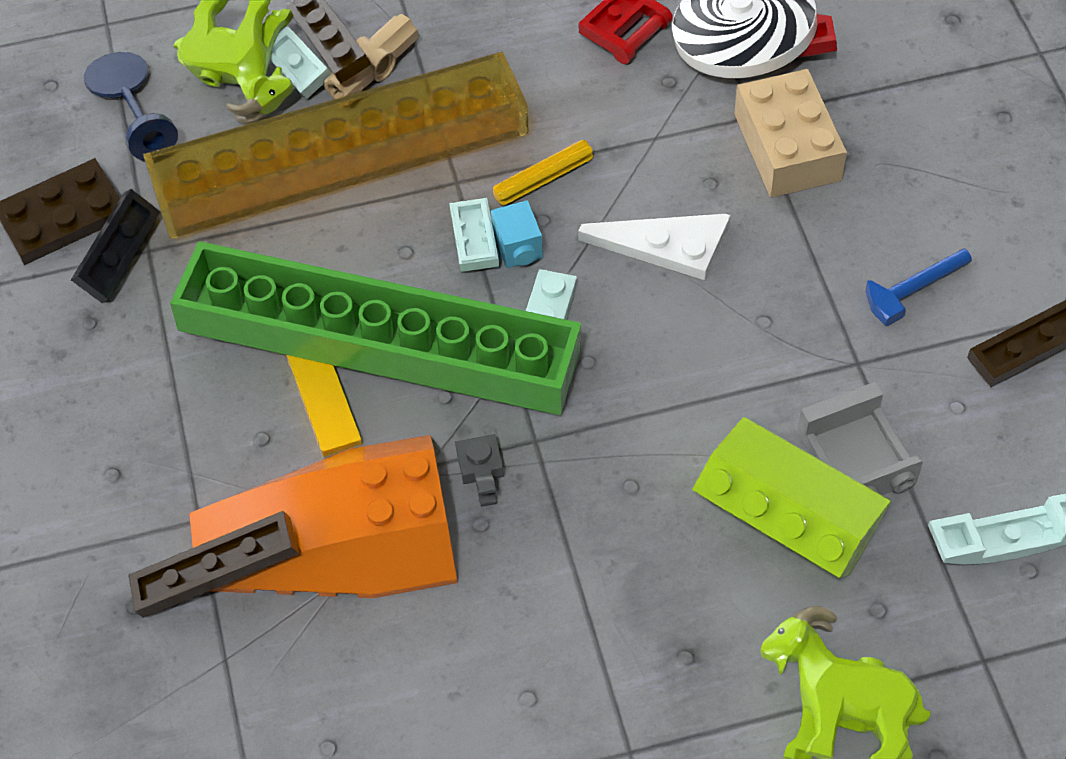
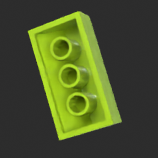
M743 417L712 452L692 489L694 492L838 578L851 575L892 502L890 499L747 417Z

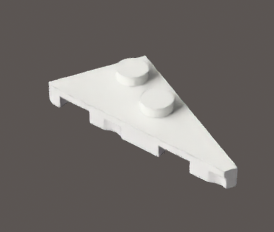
M713 214L581 224L578 230V240L705 280L730 225V215Z

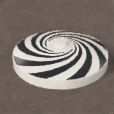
M682 0L673 16L672 32L677 52L687 64L696 70L723 78L752 77L769 73L787 65L809 46L817 29V11L815 0Z

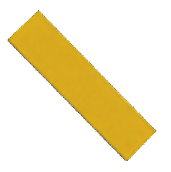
M286 355L322 456L326 457L362 445L360 434L334 366Z

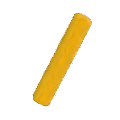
M580 140L494 185L492 189L495 199L501 206H504L586 163L593 158L592 147L586 140Z

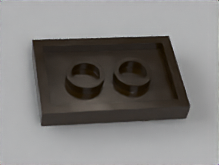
M93 158L1 200L0 223L22 263L26 265L100 231L120 198L96 158Z

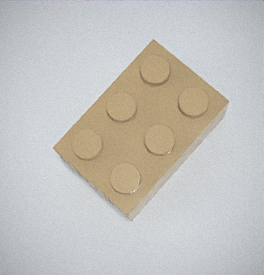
M808 69L737 85L734 115L770 198L842 181L847 151Z

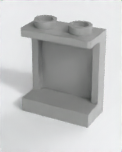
M876 382L801 409L797 431L811 455L881 495L891 491L896 493L906 491L918 481L923 462L919 455L912 457L908 455L881 410L880 405L883 393Z

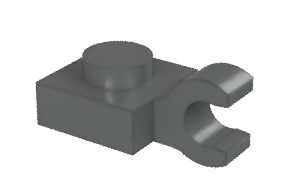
M492 434L455 441L463 484L476 482L481 507L497 504L494 478L504 477L496 435Z

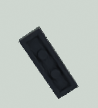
M129 189L124 192L71 278V281L99 302L103 303L109 300L161 211L134 190Z

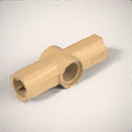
M403 14L394 16L370 39L363 36L356 40L372 65L342 84L339 83L333 73L324 80V87L334 101L341 105L349 103L373 80L381 82L391 74L396 58L419 38L418 29L413 25L410 18Z

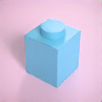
M528 200L491 210L495 241L506 268L528 265L535 260L543 259L542 234Z

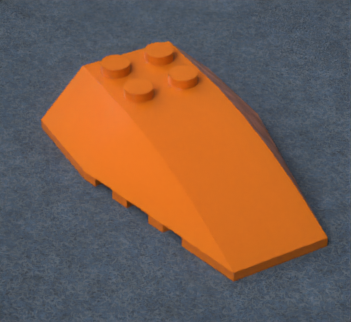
M431 435L351 448L189 513L193 548L281 511H284L291 518L298 555L212 589L210 592L255 593L256 590H275L276 594L293 595L294 591L318 592L319 596L337 597V593L357 594L358 598H378L457 583L447 517Z

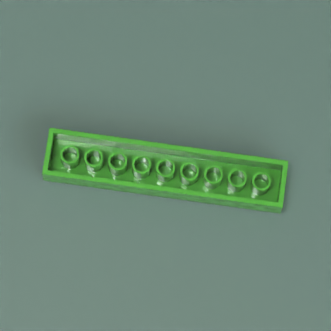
M198 241L170 302L177 329L181 332L560 416L581 352L580 322Z

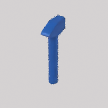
M963 248L889 289L872 280H868L865 292L872 313L885 326H889L905 316L906 309L900 300L970 263L972 257L969 251Z

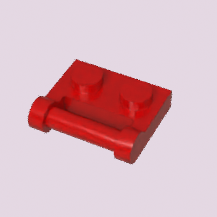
M603 0L578 23V28L581 35L613 53L616 60L620 63L627 64L635 57V51L659 28L664 29L673 21V15L666 6L655 0ZM644 14L650 17L626 41L620 38Z

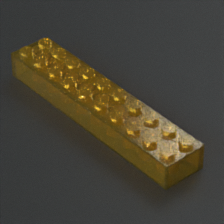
M502 51L143 154L169 238L171 239L528 134V107Z

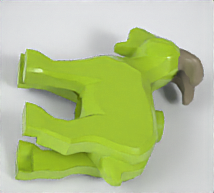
M200 0L199 5L193 11L194 23L191 30L185 37L179 38L174 43V48L178 49V61L209 86L219 87L221 82L239 84L247 102L241 105L228 103L226 108L234 114L238 122L245 125L255 124L275 111L294 90L292 80L283 77L281 67H277L274 73L267 77L272 48L280 30L291 22L294 15L290 9L272 10L271 15L267 13L269 12L268 6L271 0H249L245 17L236 31L230 28L216 27L215 17L225 8L228 0ZM266 14H267V17H266L264 23L262 24L263 18H264V17L266 16Z
M821 606L807 607L782 622L763 641L760 647V654L762 658L772 661L777 665L779 674H783L787 662H797L802 718L796 738L787 744L783 759H812V756L819 759H833L837 727L859 733L872 732L881 743L879 751L869 759L913 758L908 741V728L910 725L926 723L931 717V711L923 707L919 690L902 671L887 668L881 660L872 657H862L858 661L838 658L826 648L815 629L832 632L833 627L830 623H835L837 616L831 610Z

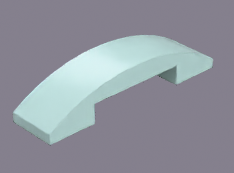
M1066 494L1048 497L1044 506L975 520L972 519L970 513L932 520L929 522L928 527L943 563L982 564L1016 559L1066 545Z

